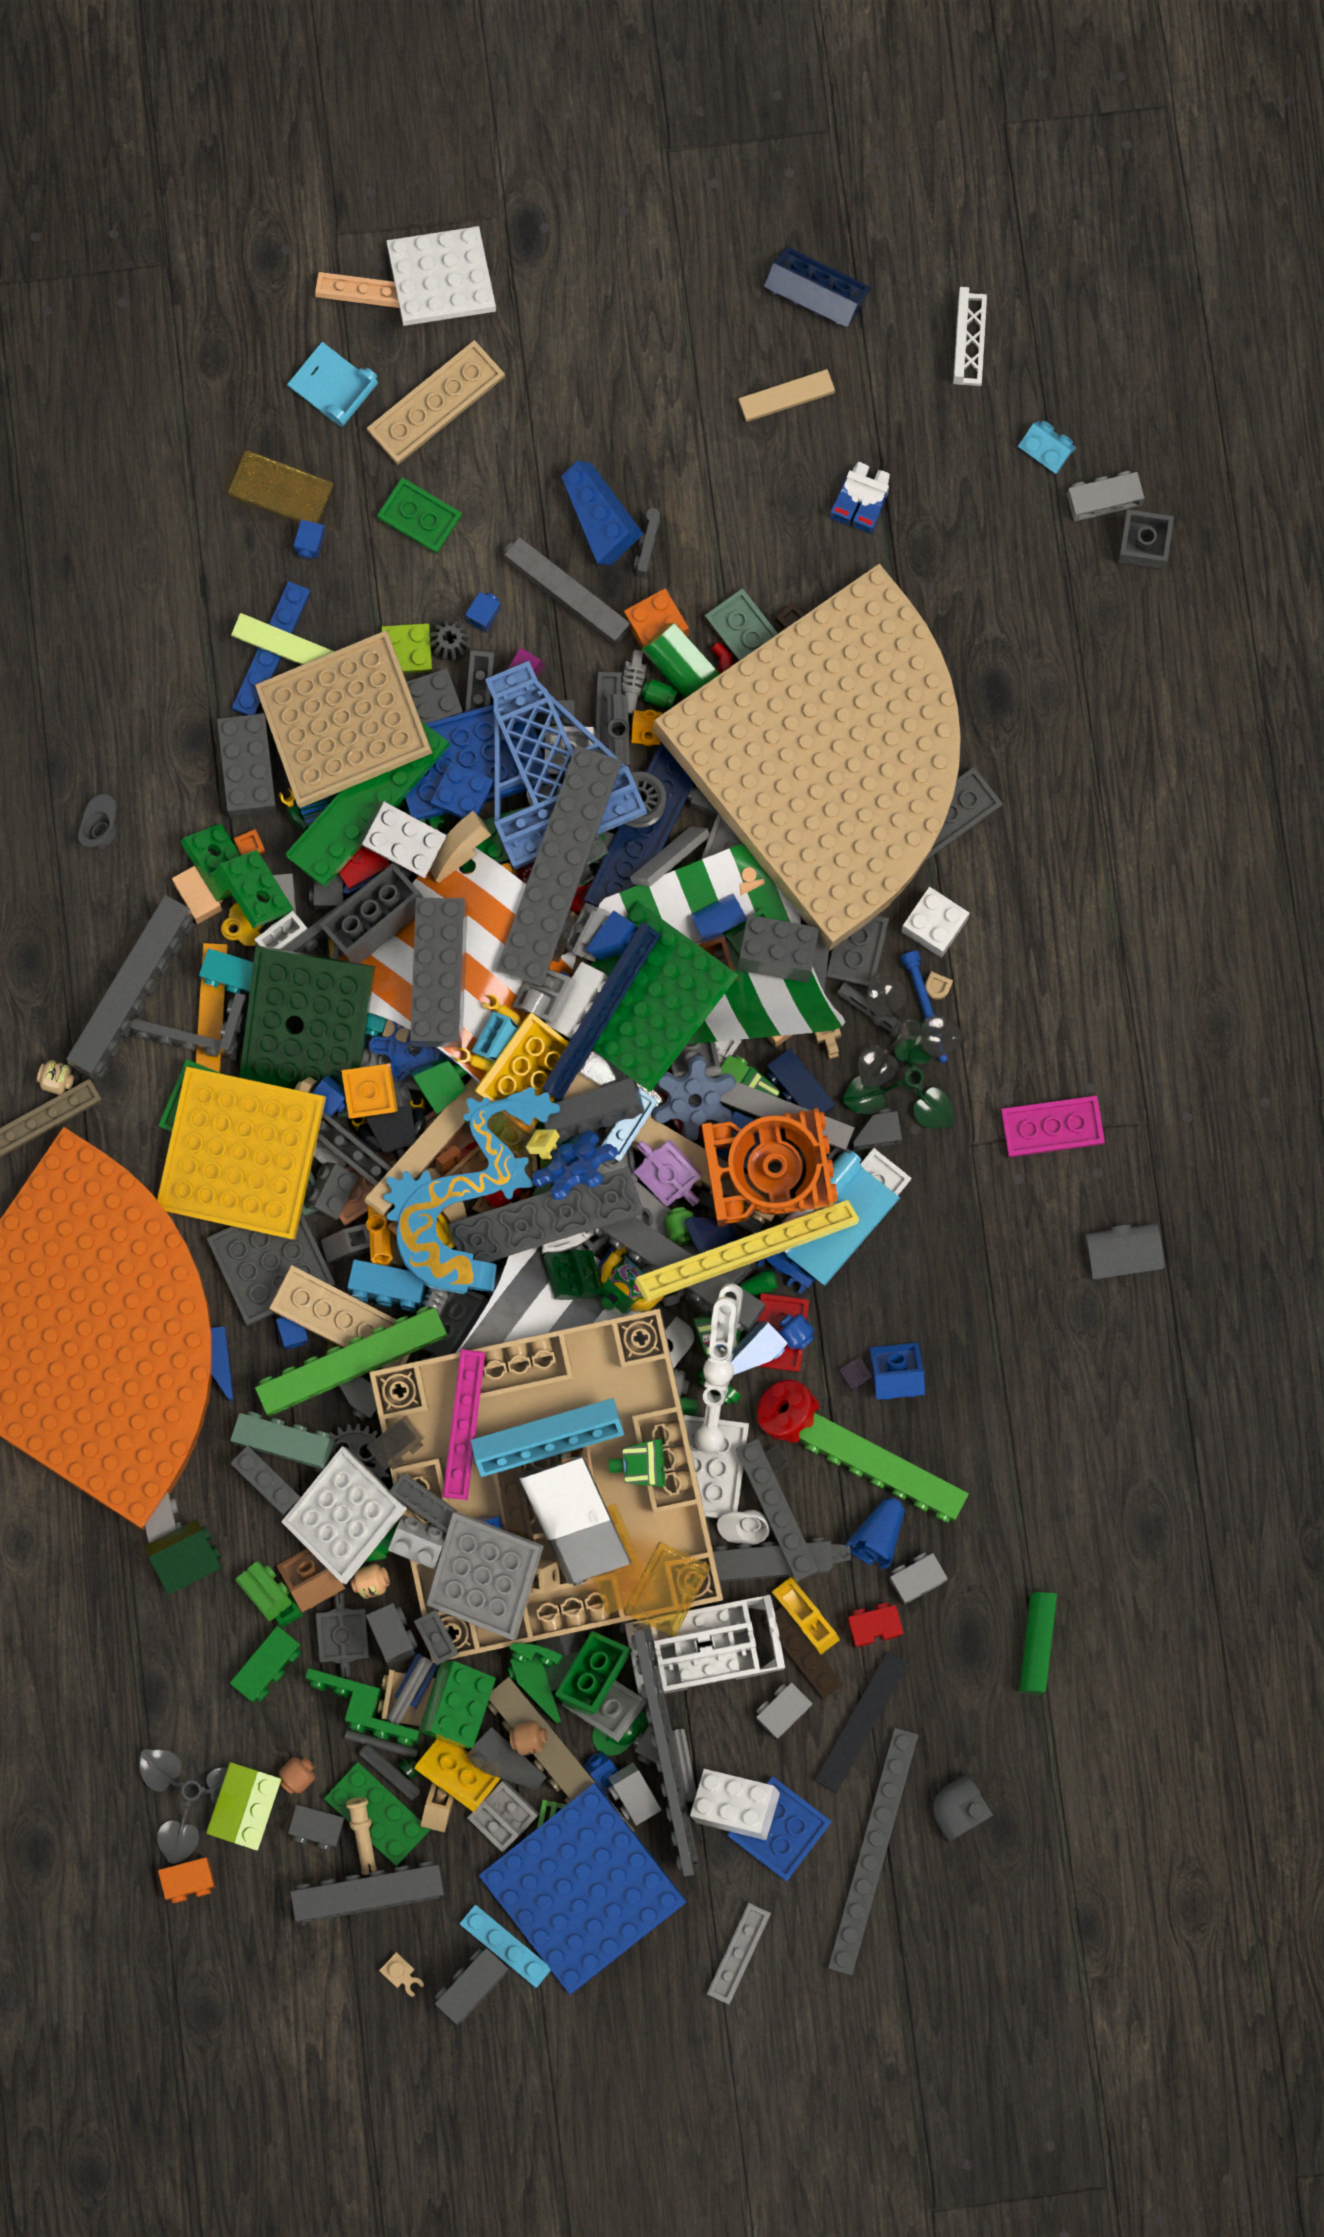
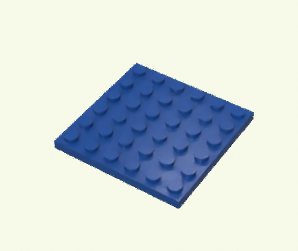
M596 1783L591 1785L479 1875L570 1995L687 1903L684 1896Z

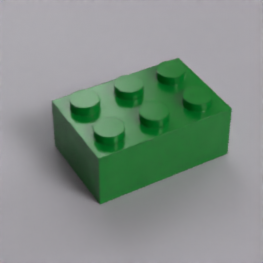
M456 1661L440 1663L418 1731L459 1748H473L496 1678Z

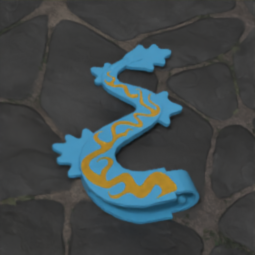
M530 1087L505 1099L491 1102L487 1097L482 1102H478L473 1098L467 1099L466 1103L469 1113L464 1114L463 1119L470 1121L472 1136L488 1160V1167L484 1171L446 1176L435 1180L431 1179L428 1171H424L417 1181L412 1178L408 1171H405L402 1174V1180L393 1177L386 1179L392 1192L385 1194L384 1200L395 1206L386 1217L388 1220L398 1222L396 1239L399 1254L404 1265L414 1277L429 1288L459 1294L467 1293V1289L494 1292L497 1265L473 1260L472 1253L453 1250L444 1245L436 1232L437 1216L444 1208L454 1203L490 1195L499 1190L503 1192L507 1199H511L515 1189L533 1186L532 1180L525 1173V1166L529 1159L527 1157L515 1158L511 1150L487 1128V1121L490 1116L505 1110L508 1114L520 1119L526 1125L532 1124L533 1118H537L542 1123H545L550 1114L560 1111V1106L550 1101V1095L547 1092L536 1096L535 1089Z

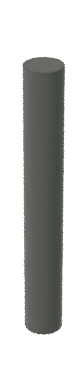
M347 1729L344 1738L416 1759L419 1750Z

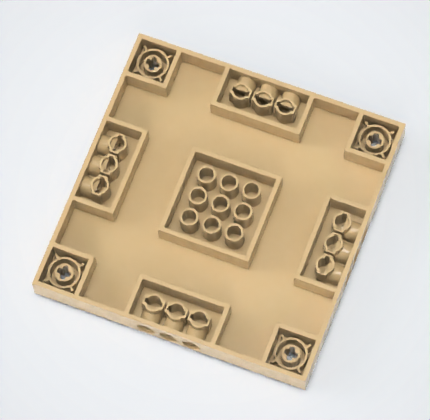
M655 1309L472 1349V1351L486 1352L475 1439L614 1398L624 1435L586 1447H588L589 1470L627 1551L631 1564L590 1577L586 1582L577 1586L566 1582L559 1567V1586L544 1594L530 1593L519 1633L515 1640L508 1639L437 1610L447 1630H449V1626L459 1630V1633L455 1635L456 1638L452 1639L459 1654L450 1659L509 1647L514 1643L537 1641L723 1600L661 1310ZM638 1331H642L643 1335L647 1334L648 1340H645L644 1345H640L639 1341L635 1342L634 1336H638ZM460 1352L369 1372L393 1484L405 1472L465 1515L475 1519L478 1517L499 1516L502 1529L507 1531L498 1475L494 1473L481 1477L475 1462L474 1453L468 1500L443 1497ZM396 1384L406 1387L407 1392L403 1393L404 1397L394 1394V1389L397 1388ZM662 1438L666 1484L664 1487L625 1483L624 1473L609 1474L608 1459L623 1458V1447ZM562 1454L522 1465L523 1473L535 1467H542L544 1470L562 1464ZM527 1496L534 1541L544 1546L540 1560L557 1561ZM404 1504L407 1507V1510L402 1514V1516L405 1515L408 1517H413L422 1523H425L432 1527H436L434 1524H432L427 1519H425L420 1514H418L413 1509ZM440 1556L434 1569L410 1560L422 1616L436 1610L426 1604ZM691 1573H695L696 1577L701 1578V1581L697 1582V1586L687 1582V1578H690Z

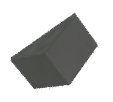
M583 1631L542 1639L535 1642V1644L555 1651L565 1657L581 1651L586 1638Z

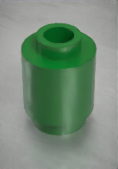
M652 679L650 683L646 681L641 695L645 696V702L666 709V707L671 709L676 701L678 691L674 690L673 686Z

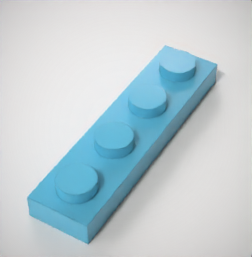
M477 1905L461 1921L460 1925L535 1988L540 1985L551 1971L543 1960Z

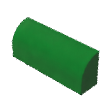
M667 623L641 649L684 698H687L720 675L675 623Z
M1033 1592L1030 1594L1018 1691L1020 1693L1044 1695L1046 1692L1057 1600L1056 1593Z

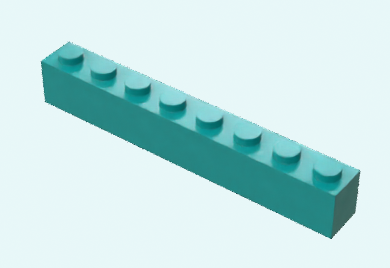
M208 948L199 976L205 980L204 984L217 988L219 984L227 987L226 991L233 994H241V992L250 994L254 962ZM369 1013L366 1035L371 1037L378 1036V1034L383 1035L387 1019Z

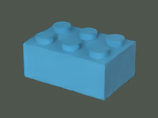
M359 1260L353 1261L348 1283L350 1296L364 1303H367L368 1300L377 1301V1305L387 1308L397 1305L401 1306V1310L415 1313V1310L421 1307L427 1287L416 1279L410 1271Z

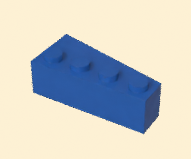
M576 461L561 477L597 564L612 565L643 533L593 464Z

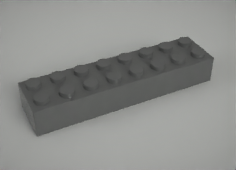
M167 895L164 896L66 1060L73 1071L97 1083L99 1078L103 1079L109 1069L107 1064L111 1058L115 1059L120 1052L121 1046L119 1044L124 1037L127 1038L132 1032L130 1029L131 1021L136 1016L139 1018L146 1007L144 1004L148 996L152 997L158 988V984H156L160 976L164 977L168 972L170 959L173 955L177 956L183 945L181 943L185 935L189 936L195 923H193L194 918L190 908Z

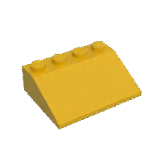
M529 1012L474 1091L482 1099L485 1097L489 1098L490 1102L505 1099L530 1087L535 1089L536 1096L545 1093L546 1091L542 1087L569 1042L532 1012ZM550 1095V1101L553 1102L555 1098ZM505 1110L497 1112L505 1121L523 1133L530 1134L539 1122L537 1118H533L532 1124L526 1125L520 1119L508 1114Z

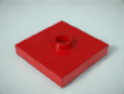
M361 847L339 874L348 890H351L380 874L390 864L388 860Z

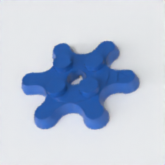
M392 1021L394 1032L391 1036H375L369 1043V1048L373 1053L385 1054L391 1059L392 1076L403 1080L407 1075H411L410 1072L440 1058L446 1057L449 1061H453L452 1058L437 1047H421L420 1054H411L408 1051V1045L411 1042V1030H409L406 1043L398 1041L395 1035L399 1029L405 1027L401 1026L398 1028L397 1022Z
M586 1131L574 1145L564 1144L561 1146L557 1144L558 1149L550 1152L552 1156L550 1160L552 1162L547 1167L533 1174V1183L536 1187L554 1183L551 1189L554 1200L564 1199L569 1194L571 1188L580 1183H584L588 1187H596L603 1181L602 1174L597 1171L598 1167L602 1163L614 1159L618 1154V1150L612 1144L595 1147L599 1141L598 1135L593 1131Z

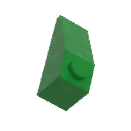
M536 1654L532 1662L526 1660L525 1663L515 1658L510 1659L512 1665L507 1668L511 1680H517L518 1686L556 1725L561 1724L543 1663L538 1660L540 1656Z

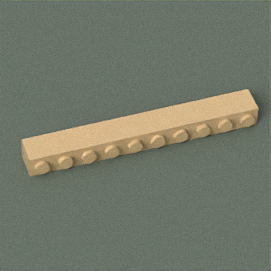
M577 1074L562 1100L600 1087ZM649 1116L630 1147L638 1151L639 1149L636 1146L644 1140L654 1150L670 1139L703 1173L694 1185L700 1188L704 1185L710 1189L709 1193L713 1195L705 1149L667 1126L656 1122ZM612 1126L605 1127V1132L607 1134ZM717 1156L720 1167H729L728 1162ZM744 1172L745 1179L750 1188L760 1196H763L764 1202L770 1203L769 1195L759 1191L752 1184L749 1175ZM730 1178L723 1179L721 1182L723 1197L737 1196ZM744 1205L745 1210L747 1211L749 1207L747 1205ZM754 1210L751 1218L761 1224L765 1222L770 1224L775 1215L764 1214Z

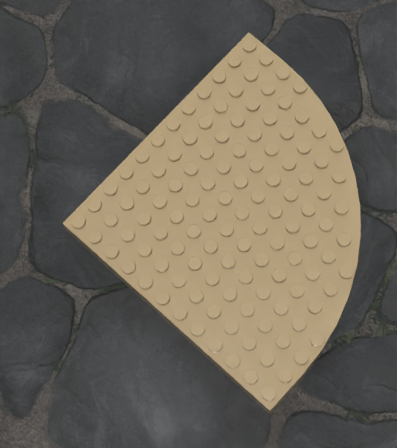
M880 564L655 719L652 729L809 926L819 928L818 938L829 951L886 909L915 877L920 867L928 858L944 825L954 796L959 769L961 736L958 706L952 680L941 650L925 621Z

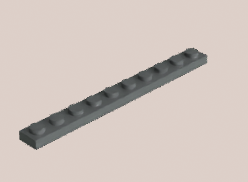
M894 1728L828 1966L830 1970L851 1976L853 1974L918 1734Z

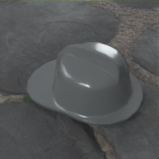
M97 795L87 804L78 832L79 842L83 846H96L99 849H105L115 839L117 827L114 820L117 806L115 800L110 795Z

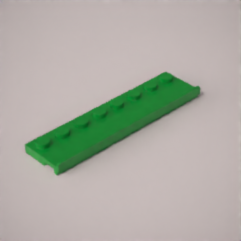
M422 722L433 752L432 754L340 791L285 854L293 864L301 868L322 887L326 888L362 847L356 843L378 801H384L396 808L449 748L450 743L424 722Z

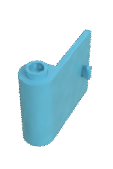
M321 342L287 386L334 423L343 427L377 386L378 381L376 380L377 375L371 369L366 368L364 370L360 368L358 370L329 346Z

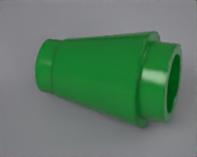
M766 1269L740 1283L741 1288L751 1295L771 1293L774 1289L778 1288L773 1270L766 1271Z

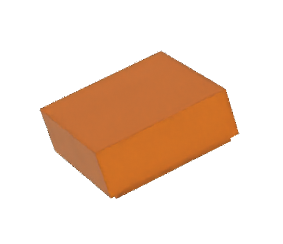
M256 829L234 838L240 855L254 850H258L259 854L265 853Z

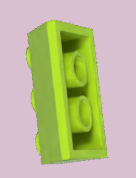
M229 1762L206 1834L258 1851L281 1779Z

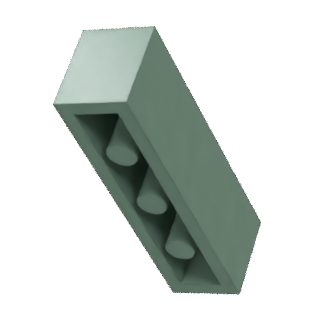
M248 1411L247 1415L239 1413L230 1440L235 1445L244 1448L249 1446L252 1450L322 1470L330 1462L336 1444L329 1438L330 1434L316 1430L315 1434L309 1433L306 1427L293 1424V1427H288L284 1425V1421L276 1418H271L270 1421L261 1419L262 1415Z

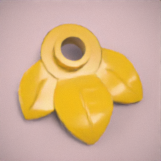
M235 903L230 908L229 918L222 923L221 931L228 940H239L245 946H256L254 939L261 935L259 930H261L264 924L252 928L238 903ZM237 926L238 930L235 933H231L229 928Z

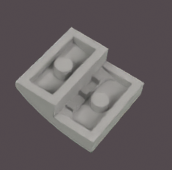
M503 1780L482 1802L478 1809L470 1814L468 1819L503 1853L540 1814Z

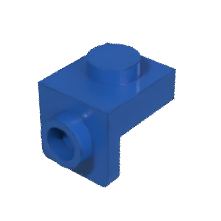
M601 1751L598 1754L592 1755L583 1767L603 1793L607 1795L610 1793L608 1788L612 1786L608 1777L618 1772L608 1756Z

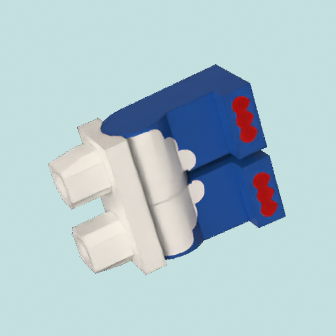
M858 462L853 471L849 470L841 492L831 510L830 519L850 526L853 520L854 528L873 534L888 494L890 474L878 470L873 480L866 477L869 466ZM859 503H860V507H859V509H858V512H857L856 515H855V512H856V510H857V507H858V505H859Z

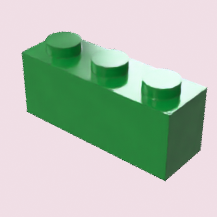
M277 1626L230 1684L253 1704L257 1700L262 1702L270 1692L267 1689L273 1681L277 1683L285 1674L283 1670L289 1662L293 1664L301 1655L299 1651L301 1645Z

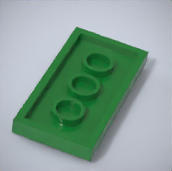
M357 1762L324 1799L350 1822V1810L346 1807V1802L358 1797L367 1798V1813L372 1821L369 1827L371 1842L397 1867L428 1834L430 1829L422 1827V1821Z

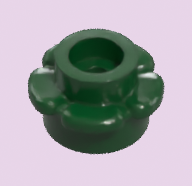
M412 1758L408 1760L401 1759L402 1763L398 1766V1769L408 1779L412 1781L416 1776H420V1773L414 1769L417 1763Z

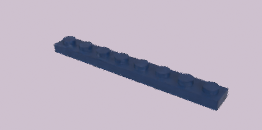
M642 922L634 933L632 940L622 953L621 958L610 973L609 978L598 993L588 1013L584 1016L583 1021L572 1036L556 1066L547 1077L542 1089L554 1098L561 1101L660 938L661 934L648 924Z

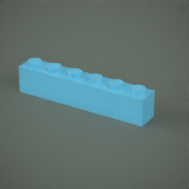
M614 1398L472 1439L471 1444L481 1477L623 1436L624 1432Z

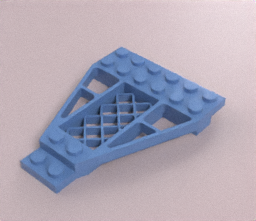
M530 661L485 679L494 700L495 714L494 823L514 870L536 860L558 795L555 796L557 789L562 787V784H560L564 773H567L568 764L575 751L571 746L559 716H564L593 743V745L586 747V749L595 752L600 750L604 755L618 759L538 682ZM541 712L549 715L545 725L534 722L537 713ZM553 718L558 730L549 727ZM521 722L526 724L523 734L511 731L514 723ZM531 726L542 730L538 740L527 737ZM546 732L557 735L553 746L542 742ZM510 736L520 739L516 749ZM561 739H563L568 751L558 748ZM505 740L519 770V775L501 783V741ZM524 741L535 745L531 755L520 752ZM540 747L551 751L547 761L536 757ZM555 753L567 756L563 766L551 763ZM519 757L529 760L525 770ZM533 762L544 765L540 776L529 772ZM623 763L597 835L648 814L628 766ZM549 768L560 771L556 782L545 778ZM527 777L538 781L534 791ZM520 783L524 784L533 806L501 819V791ZM542 783L553 786L549 797L538 793ZM537 798L544 801L538 803Z

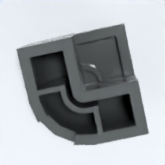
M964 1774L942 1788L937 1793L933 1802L934 1818L949 1843L993 1816L980 1795V1791L968 1774Z

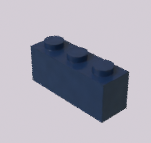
M791 1048L767 1065L768 1073L766 1076L774 1086L777 1084L783 1090L781 1094L786 1101L808 1110L818 1108L819 1112H824V1116L834 1109L835 1103Z

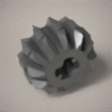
M447 620L444 621V627L437 624L435 626L437 632H431L430 634L431 638L434 639L430 642V646L436 648L434 654L437 656L443 653V660H446L448 655H451L452 660L455 661L457 653L463 657L465 655L463 649H469L470 644L467 642L470 639V634L465 633L466 627L463 625L458 628L456 620L452 626H449ZM448 637H451V638H452V640H453V643H452V644H449V643H448V641H447V638H448Z

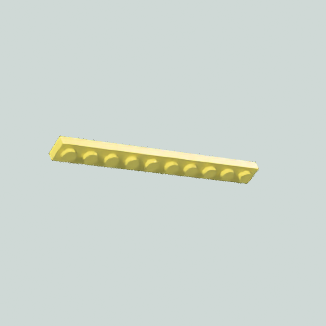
M849 1200L835 1204L834 1207H826L636 1277L635 1283L647 1302L858 1224L859 1217Z

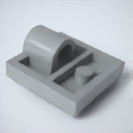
M549 969L542 988L524 982L513 1007L527 1014L532 1012L539 1019L555 1024L575 980Z

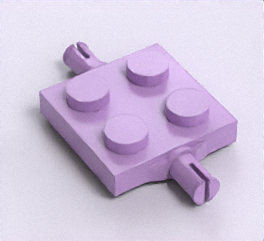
M670 1139L654 1150L644 1140L636 1146L645 1156V1159L634 1170V1173L666 1207L681 1197H684L692 1207L700 1201L690 1189L703 1173Z

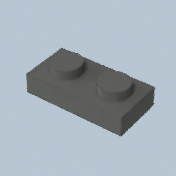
M437 1609L414 1620L436 1665L459 1654Z

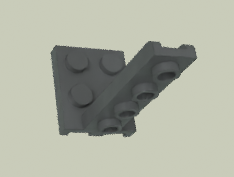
M236 993L234 999L230 1000L227 1012L230 1013L228 1021L224 1022L221 1028L222 1041L138 1019L131 1021L130 1029L135 1033L136 1037L144 1040H149V1037L158 1039V1042L164 1045L171 1046L172 1043L180 1044L182 1049L194 1052L196 1048L203 1050L204 1054L211 1057H218L219 1054L226 1056L227 1059L237 1061L245 1034L249 1000L245 995Z

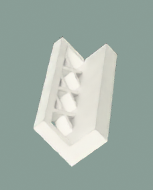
M960 287L953 384L981 386L987 294L969 293V287ZM969 300L982 301L981 309L975 314L968 308ZM973 320L980 327V331L974 336L967 331V325ZM971 343L979 349V353L972 359L965 352L966 347ZM972 365L977 371V379L964 378V370Z

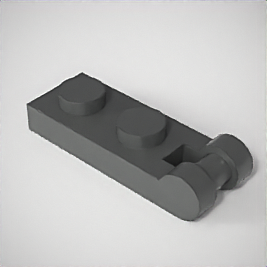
M651 508L646 512V525L648 528L646 533L642 532L643 535L639 546L643 547L641 555H636L634 568L637 569V577L647 579L660 525V512L655 508Z

